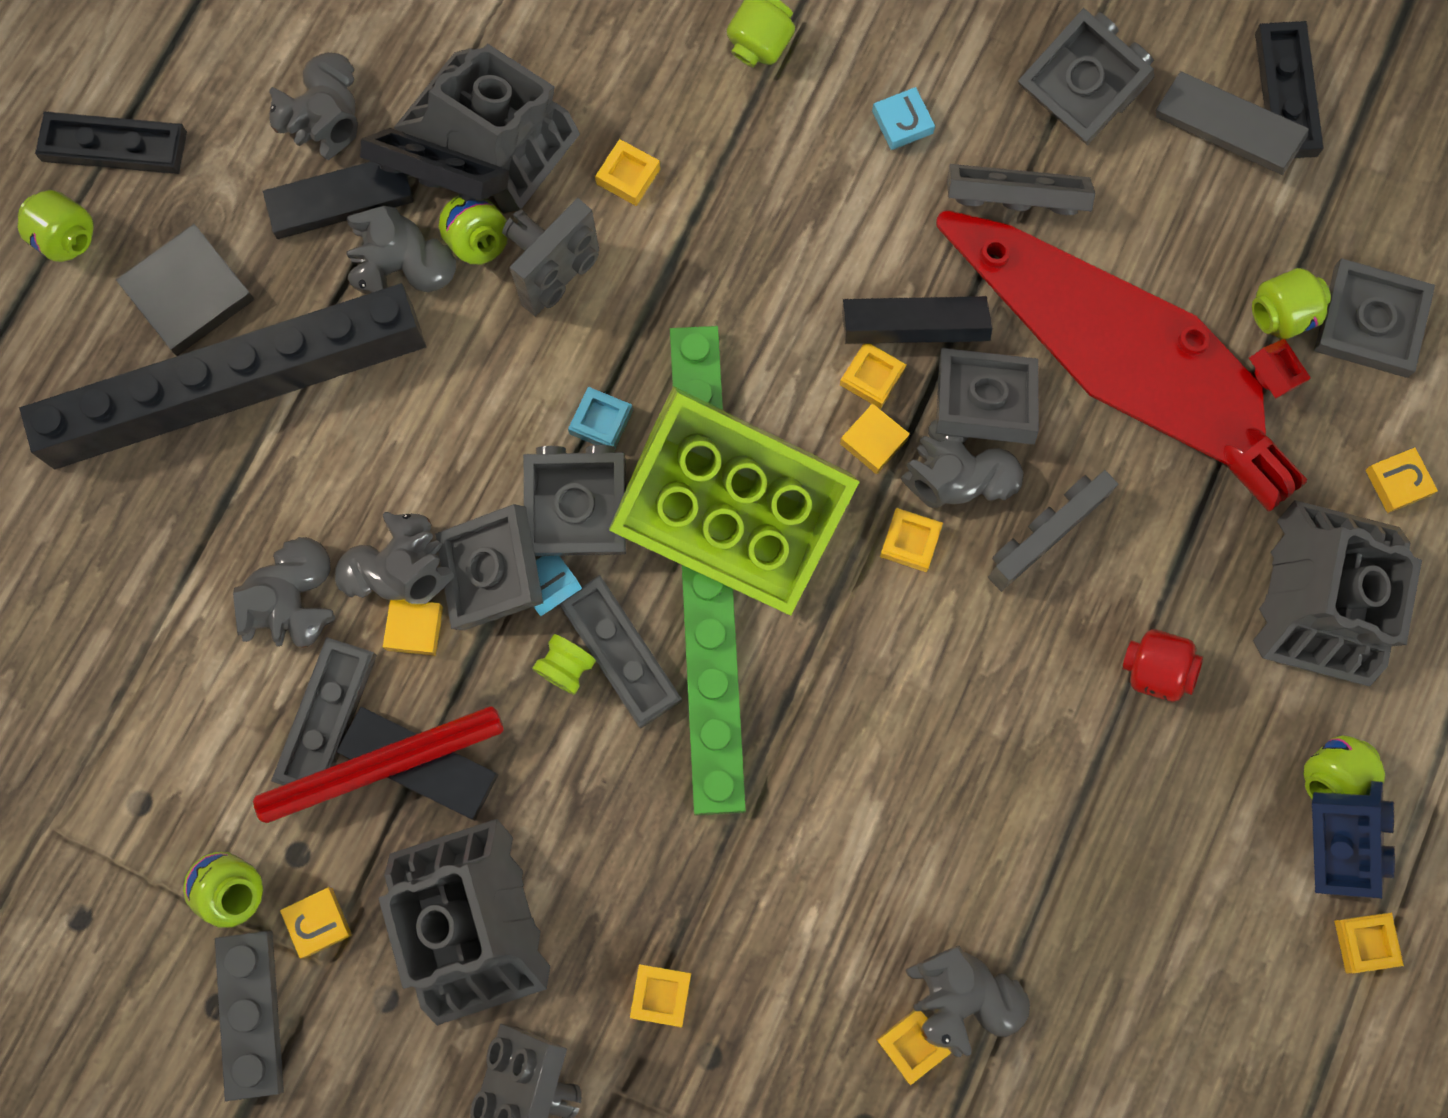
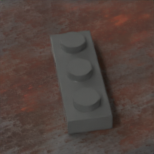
M949 164L947 177L948 198H954L960 204L980 206L984 204V201L1003 203V206L1018 211L1029 210L1031 206L1049 207L1051 211L1061 215H1075L1078 213V210L1092 212L1095 190L1090 177Z
M1106 470L1093 481L1086 475L1083 476L1064 494L1069 500L1067 504L1057 512L1048 507L1028 526L1033 534L1021 544L1013 538L992 557V560L997 565L988 578L1002 592L1106 500L1119 484Z
M273 931L215 938L225 1102L284 1093Z

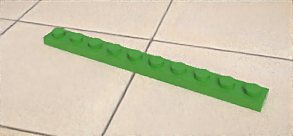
M718 326L670 328L673 386L723 410ZM682 565L694 816L745 813L733 589Z

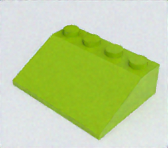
M673 386L645 444L609 531L791 616L860 481L850 472Z

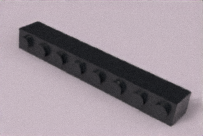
M400 283L19 407L31 453L56 470L427 347L414 307L403 284Z

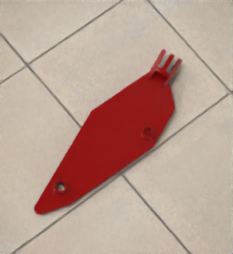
M943 211L938 215L936 226L1089 396L1225 464L1268 512L1272 511L1280 502L1285 501L1294 491L1299 490L1307 483L1308 479L1266 435L1263 386L1196 315L1011 225L953 211ZM988 254H994L998 256L999 259H994L990 257Z

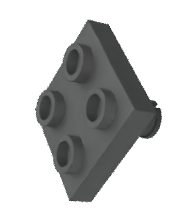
M576 198L546 230L528 217L523 210L513 214L514 218L518 220L517 224L509 218L504 225L503 235L510 238L525 251L509 268L521 305L535 317L544 307H553L562 298L569 281L577 273L579 275L586 273L598 258L599 245L593 212L579 198Z
M500 1023L497 1036L492 1040L487 1051L486 1074L481 1091L477 1093L472 1102L470 1117L548 1118V1115H554L562 1118H575L579 1108L568 1106L567 1102L561 1100L581 1103V1089L577 1084L558 1082L567 1048L518 1027Z

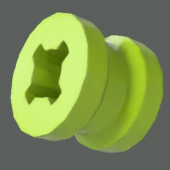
M553 634L548 642L549 651L545 658L537 660L532 670L560 689L575 695L580 687V676L585 670L593 667L596 659L569 640Z

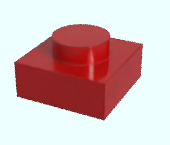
M1286 339L1270 344L1249 357L1255 367L1257 380L1265 389L1271 391L1275 399L1298 388L1311 379Z

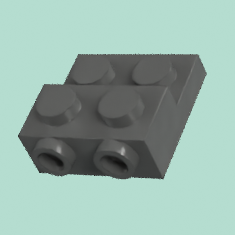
M1083 8L1018 80V83L1088 146L1118 112L1122 113L1154 79V68L1150 66L1154 59L1139 44L1133 42L1130 46H1127L1116 36L1119 32L1118 27L1103 13L1098 12L1094 17Z
M609 445L587 446L586 453H566V448L541 446L536 448V454H523L524 506L527 510L535 556L626 554V538L609 531L626 491V458L624 452L615 453V447Z

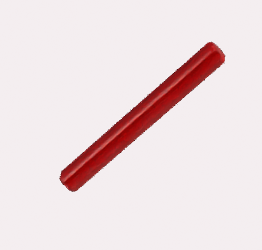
M489 706L256 795L253 799L256 815L261 822L269 823L494 737L504 731L501 717L495 707Z

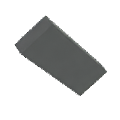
M1181 71L1156 109L1157 118L1281 175H1284L1306 140L1309 131L1307 127Z
M600 575L559 604L640 729L682 702V698Z
M326 637L273 774L272 782L285 785L336 765L340 755L337 753V750L351 726L377 657L374 652Z

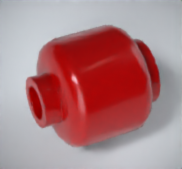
M1151 629L1144 634L1140 643L1130 641L1122 669L1131 672L1130 683L1135 691L1169 702H1177L1183 697L1184 693L1193 694L1202 667L1203 656L1196 654V645L1192 640Z

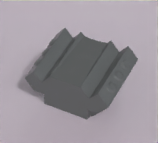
M489 44L480 49L473 50L469 48L454 52L394 126V129L508 169V188L493 195L503 214L519 211L523 208L580 135L568 110L552 101L555 86Z
M1294 500L1277 521L1285 535L1270 552L1273 556V570L1268 594H1266L1265 602L1259 608L1267 624L1254 638L1253 642L1263 659L1370 687L1388 667L1391 647L1407 645L1422 560L1413 556L1410 551L1411 543L1400 527Z
M498 819L390 853L384 876L389 892L384 896L378 897L402 987L403 989L415 987L420 1008L436 1025L547 989L550 965L538 952L541 931L535 925L534 918H532L523 889V870L510 856L513 837Z

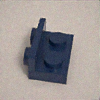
M1371 781L1370 795L1314 792L1312 820L1315 893L1382 898L1384 878H1394L1395 846H1384V833H1394V801L1383 800V782Z

